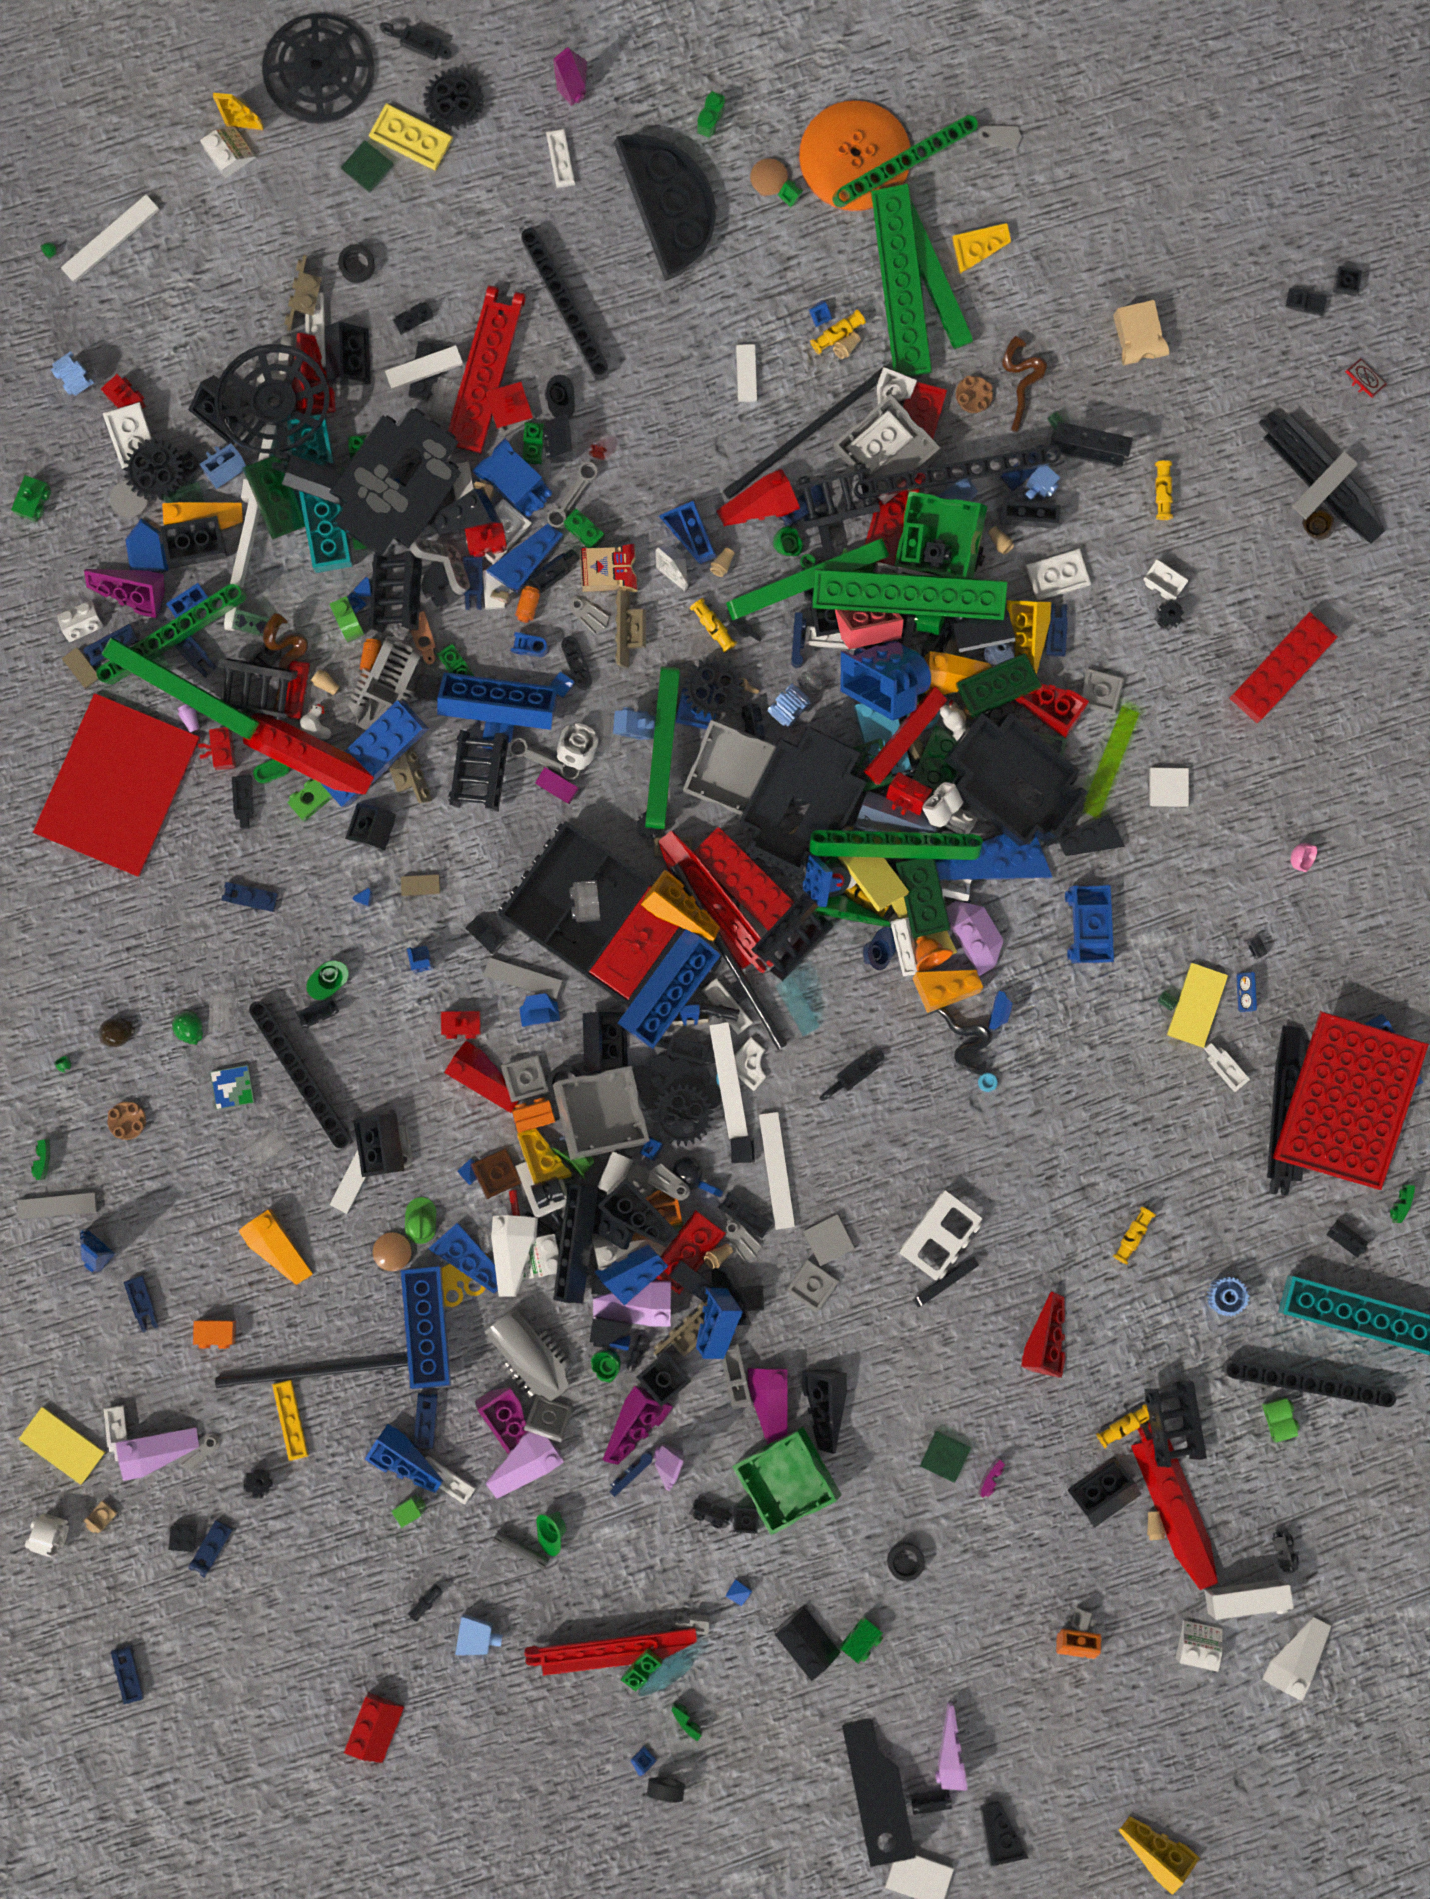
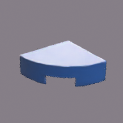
M700 1181L698 1188L720 1198L723 1194V1190L704 1181Z

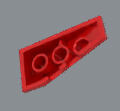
M297 333L296 348L309 355L319 365L326 378V370L324 371L321 365L322 355L315 335ZM303 361L299 372L307 379L311 388L321 384L315 370ZM295 377L291 384L294 392L298 393L306 390L302 382ZM327 383L329 389L327 413H335V393L333 388H330L329 383ZM323 391L313 395L314 401L311 415L322 414L324 407ZM308 398L297 401L296 411L305 414Z
M781 468L762 477L719 508L716 513L723 526L746 523L750 519L758 518L759 520H764L765 517L774 515L782 517L800 509L790 482Z
M1042 684L1040 689L1015 699L1049 728L1064 738L1069 735L1089 703L1087 699L1069 689L1056 688V686L1051 684Z
M465 1041L450 1061L444 1073L512 1113L518 1101L511 1102L504 1076L481 1049Z
M1050 1292L1024 1347L1021 1367L1032 1372L1062 1378L1065 1364V1352H1062V1341H1065V1334H1062V1323L1065 1321V1299L1063 1296Z

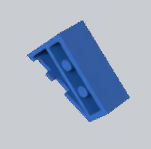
M694 501L659 515L661 520L699 564L717 557Z
M649 1244L628 1254L626 1259L620 1262L615 1261L611 1263L610 1267L602 1271L600 1269L595 1271L602 1283L624 1306L668 1267Z
M706 1288L705 1294L708 1295L707 1306L703 1305L702 1312H705L704 1323H700L696 1348L703 1359H724L731 1339L735 1334L738 1321L741 1318L742 1310L727 1288Z

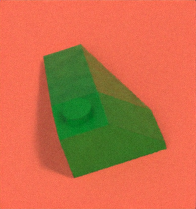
M842 895L828 897L827 907L818 906L814 910V913L818 915L882 927H890L891 925L886 919Z

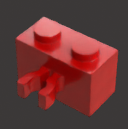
M116 374L101 388V391L117 408L140 402L142 410L146 407L143 402L145 399L138 390L134 392L130 388L132 384L125 376L121 378Z
M503 523L465 529L470 556L481 557L488 552L499 554L508 549Z
M227 727L209 729L211 745L202 743L198 744V748H206L211 751L200 754V759H207L212 756L213 767L216 770L236 768L232 730Z
M898 772L889 786L886 798L894 802L891 809L895 810L897 806L903 807L902 815H905L907 810L920 816L924 803L931 796L932 789Z
M441 1012V1035L446 1036V1039H457V1035H465V1039H477V1035H481V1012Z

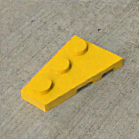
M1007 223L952 236L959 273H963L1011 243Z
M536 1128L517 1133L533 1184L539 1182L544 1184L547 1179L557 1176L558 1180L572 1176L570 1170L563 1165L558 1155H555Z

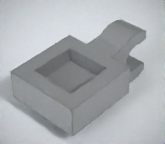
M682 1612L676 1614V1620L681 1621H676L675 1628H695L696 1634L708 1635L710 1616L690 1614L689 1618Z

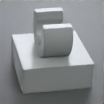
M1076 1607L1071 1626L1079 1631L1087 1632L1088 1626L1095 1628L1097 1620L1092 1619V1613L1083 1608Z

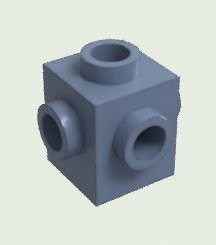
M1010 643L989 646L984 651L985 659L987 662H990L992 667L1015 657Z

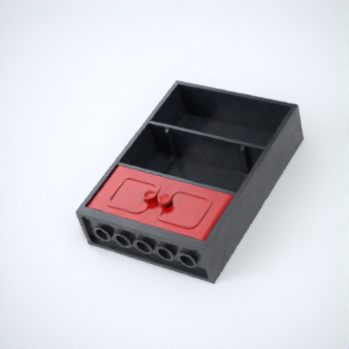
M565 821L564 824L560 823L555 829L554 838L547 840L543 846L544 852L542 855L538 854L534 858L532 869L530 871L526 870L522 875V883L519 887L515 886L509 894L511 896L509 901H504L498 910L500 911L499 916L629 1008L685 929L655 916L641 905L647 892L654 884L652 880Z

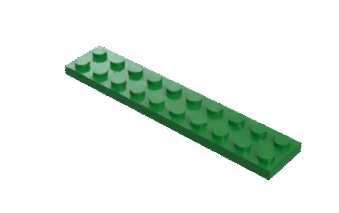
M908 184L871 191L893 371L907 377L932 373L910 188Z
M815 569L812 608L1004 620L1007 581Z

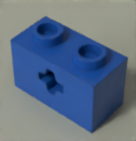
M197 583L166 604L175 618L209 597L201 585Z

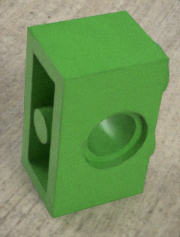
M312 778L303 785L304 788L300 792H294L287 802L304 822L333 798L320 782ZM308 794L314 795L311 803L305 802V796Z
M414 1494L395 1506L391 1512L400 1527L403 1528L423 1515L426 1511L424 1509L426 1504L421 1496L417 1497Z

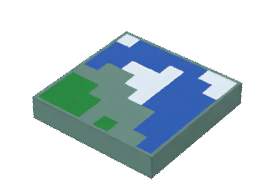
M249 1065L210 1072L216 1110L255 1103Z

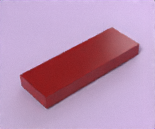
M293 661L290 663L289 669L297 670L298 675L296 679L290 680L288 683L285 711L293 712V716L288 718L301 720L310 663Z

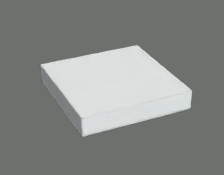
M1150 768L1149 806L1188 807L1189 768Z

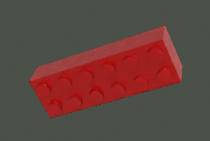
M1308 612L1236 689L1229 699L1254 722L1258 723L1338 637L1311 612Z
M717 827L693 851L710 873L768 931L795 903L720 827Z

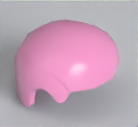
M1309 843L1297 845L1291 852L1290 861L1292 866L1299 871L1307 872L1315 861L1317 847Z

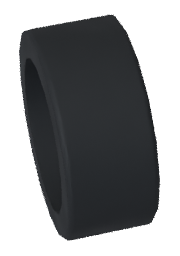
M352 244L345 247L339 254V269L348 281L361 283L370 279L375 269L374 258L370 250L365 246ZM357 253L364 255L368 262L367 268L357 274L349 272L345 264L347 258Z
M562 1065L551 1071L548 1076L547 1086L554 1098L556 1097L553 1085L557 1075L562 1072H570L575 1077L582 1076L578 1069L573 1066Z
M902 1542L891 1548L888 1553L887 1564L889 1571L895 1578L908 1582L915 1580L921 1575L924 1570L925 1560L917 1546L912 1543ZM908 1550L916 1555L917 1566L915 1570L910 1573H901L897 1570L894 1561L900 1551Z
M663 1777L649 1778L648 1797L671 1803L683 1801L685 1784L683 1782Z

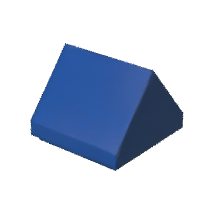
M365 577L354 588L357 596L371 597L372 586L368 577Z
M367 888L353 896V900L356 903L370 907L373 892Z
M649 1136V1142L644 1144L640 1153L655 1161L664 1144Z

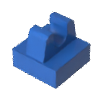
M699 1005L684 1006L680 1011L683 1025L687 1026L688 1018L694 1020V1025L698 1024L700 1017Z

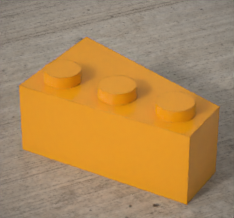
M976 970L915 972L912 978L927 1013L977 995L983 989Z

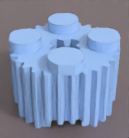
M70 351L52 364L53 368L51 371L57 379L61 378L65 384L62 386L69 395L74 394L76 396L91 386L94 381L92 379L88 380L85 376L88 374L87 370L80 361H74L72 358L74 354Z
M793 683L785 690L786 694L782 692L775 699L777 704L773 703L767 710L781 725H786L788 728L811 704L810 698Z
M1224 1276L1212 1281L1211 1287H1208L1209 1291H1207L1208 1295L1206 1297L1209 1298L1207 1301L1211 1309H1214L1218 1314L1232 1317V1315L1239 1314V1311L1243 1312L1242 1309H1245V1306L1248 1305L1247 1302L1250 1301L1248 1299L1250 1295L1247 1294L1248 1291H1246L1247 1287H1244L1245 1284L1241 1283L1239 1279ZM1228 1292L1231 1295V1299L1226 1301L1225 1294Z

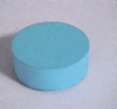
M984 1073L978 1078V1086L984 1092L993 1091L997 1087V1078L992 1073Z

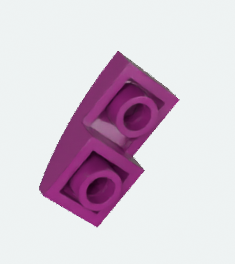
M546 767L543 768L535 784L568 804L571 803L579 790L577 786Z
M998 1457L988 1468L980 1484L978 1493L982 1498L985 1496L989 1497L996 1490L994 1487L997 1484L992 1478L994 1476L997 1478L1004 1471L1003 1467L1005 1464Z

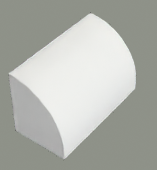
M612 1151L597 1187L608 1191L621 1177L626 1178L634 1160Z

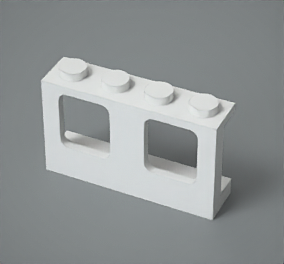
M943 1190L898 1250V1253L934 1280L942 1279L948 1271L945 1269L948 1264H953L958 1258L959 1254L957 1252L961 1247L965 1248L971 1240L969 1238L971 1233H976L981 1227L982 1223L980 1221L982 1218L947 1191ZM953 1207L973 1221L960 1239L941 1226V1221ZM928 1239H933L949 1251L948 1256L937 1270H934L918 1258V1252Z

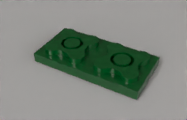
M275 455L243 467L272 540L305 527L304 516L293 489L282 485L285 473L272 468L273 462L282 463Z
M1026 653L957 682L956 687L971 717L974 718L980 713H985L1040 689L1042 684Z
M935 725L912 778L932 789L931 796L934 795L936 789L944 782L952 784L957 773L955 769L943 760L957 742L953 737L954 733Z
M915 858L896 863L899 879L909 891L904 900L913 938L951 930L936 860Z

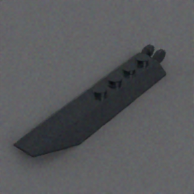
M1269 412L1267 414L1268 418L1277 426L1273 429L1266 420L1262 419L1259 421L1261 428L1268 433L1263 439L1310 488L1333 464L1335 459L1291 413L1284 420H1281L1275 413ZM1349 474L1323 501L1340 521L1370 544L1385 532L1369 495Z
M292 449L291 456L281 451L275 453L278 459L289 462L288 466L279 462L272 463L273 469L285 473L282 485L340 506L344 505L342 501L330 494L329 491L345 468ZM431 519L429 520L427 525H432Z
M1285 1025L1282 1026L1275 1066L1267 1178L1272 1179L1269 1188L1271 1194L1276 1195L1278 1193L1279 1181L1282 1180L1280 1192L1281 1195L1287 1196L1290 1181L1302 1182L1303 1167L1273 1158L1307 1049L1301 1027Z

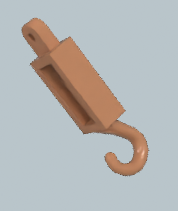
M422 611L419 612L418 630L410 631L416 648L422 651L425 663L432 665L436 661L433 650L437 648L426 614ZM424 636L428 637L430 640L429 645L421 647L419 639Z

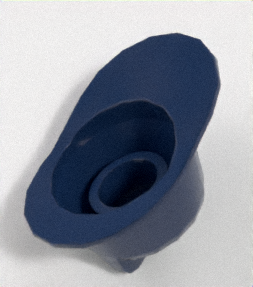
M883 927L879 929L873 939L865 944L863 948V962L865 964H870L876 970H883L888 966L896 951L892 928Z

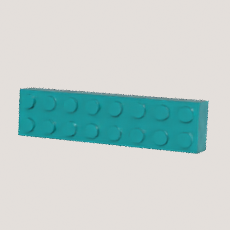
M321 415L310 416V417H311V418H314V419H316V420H319V418H320ZM325 417L317 432L305 443L294 448V450L335 464L328 421ZM297 419L288 420V430L295 427L300 421ZM305 424L300 430L289 436L291 444L302 439L313 427ZM299 491L312 567L315 573L353 567L348 534L332 523L343 506Z
M1287 1275L1278 1313L1430 1355L1429 1314Z

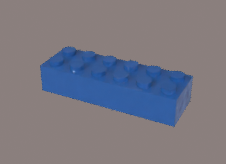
M444 672L437 698V715L551 730L557 705L558 687Z
M397 700L344 752L352 755L375 777L372 782L373 784L429 728L404 700ZM322 784L341 807L350 806L361 795L334 790Z
M685 929L621 1017L618 1024L653 1049L721 955L701 937Z
M438 1266L401 1270L410 1389L450 1386L451 1374L442 1268Z

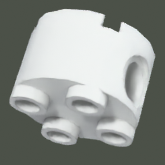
M580 723L574 726H566L561 732L557 747L558 760L579 770L589 765L594 758L598 744V738H596L594 730Z
M45 1513L40 1515L39 1518L34 1517L31 1522L32 1532L26 1540L25 1547L29 1548L32 1552L55 1558L59 1554V1552H56L58 1548L62 1549L65 1544L69 1526L65 1524L68 1521Z

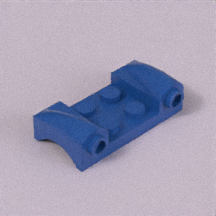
M1111 885L1069 887L1068 891L1065 892V901L1073 908L1074 944L1067 950L1068 959L1071 960L1072 964L1114 962Z

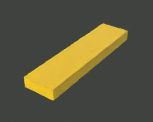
M291 1379L272 1384L288 1459L291 1461L308 1457L309 1453L293 1381Z

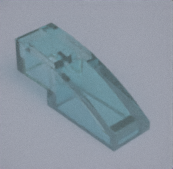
M792 976L774 986L802 1036L819 1028L813 1013Z
M683 1650L670 1665L663 1660L662 1665L640 1687L638 1695L640 1697L646 1696L669 1686L694 1665V1660Z

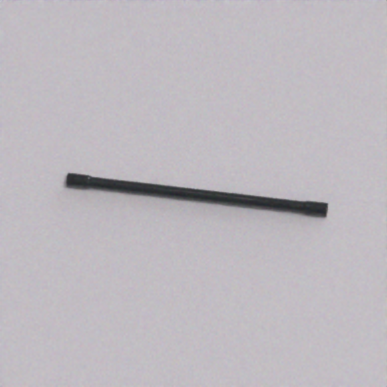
M883 367L740 479L723 490L724 495L730 500L747 484L877 385Z
M680 863L669 868L674 877L685 886L683 890L689 897L693 896L696 899L695 904L700 910L707 912ZM718 931L713 941L768 1031L777 1050L787 1045L785 1039L776 1028Z
M408 1357L245 1375L215 1377L216 1388H225L243 1384L408 1367Z

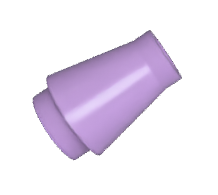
M187 704L177 708L179 711L177 714L189 732L200 729L196 709Z

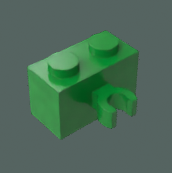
M24 475L11 511L18 516L37 522L38 518H41L43 515V506L51 495V487L46 482Z

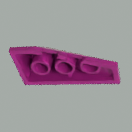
M567 47L553 61L557 91L573 106L575 103H580L586 95L587 61Z
M84 570L87 588L105 597L110 596L118 600V604L133 608V612L139 615L153 618L158 617L165 593L163 574L143 570Z
M748 1368V1389L768 1445L787 1434V1368Z
M635 1385L624 1401L603 1457L604 1462L619 1465L635 1449V1444L641 1438L646 1439L649 1436L648 1432L655 1425L658 1427L665 1420L673 1406L667 1402L661 1407L646 1388Z
M510 1387L491 1390L475 1401L478 1412L507 1454L514 1450L520 1442V1438L528 1432L524 1430L526 1422L521 1403Z

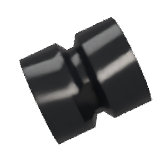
M557 1176L547 1179L544 1184L539 1182L531 1185V1190L539 1209L549 1206L551 1201L556 1203L565 1199Z

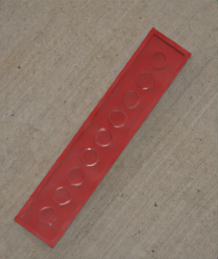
M916 382L911 398L905 399L903 408L908 412L913 422L934 439L947 390ZM918 475L915 478V482L921 484L923 476ZM918 489V490H912L911 492H917V493H918V492H919V489ZM909 491L896 494L885 505L879 500L880 511L873 513L865 545L883 538L889 553L888 557L876 561L877 563L895 565L899 540L904 529V515Z

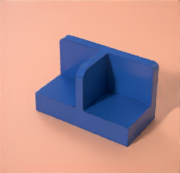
M427 946L407 948L411 971L419 973L434 969Z

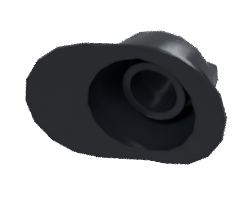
M555 375L547 384L545 399L549 411L555 418L568 414L569 419L575 412L574 387L567 376Z

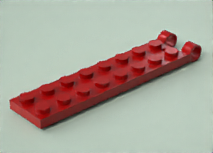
M488 285L448 428V431L456 437L455 440L459 442L456 448L482 454L492 419V412L485 392L500 388L521 310L526 300L525 293L516 291L511 306L497 303L499 287Z

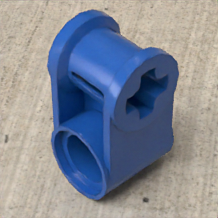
M514 632L515 641L510 652L535 657H544L548 653L549 647L543 638ZM542 643L544 648L541 651L534 650L536 644Z

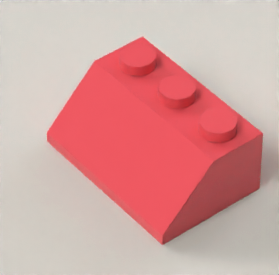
M835 609L841 639L848 649L901 639L903 619L899 613Z

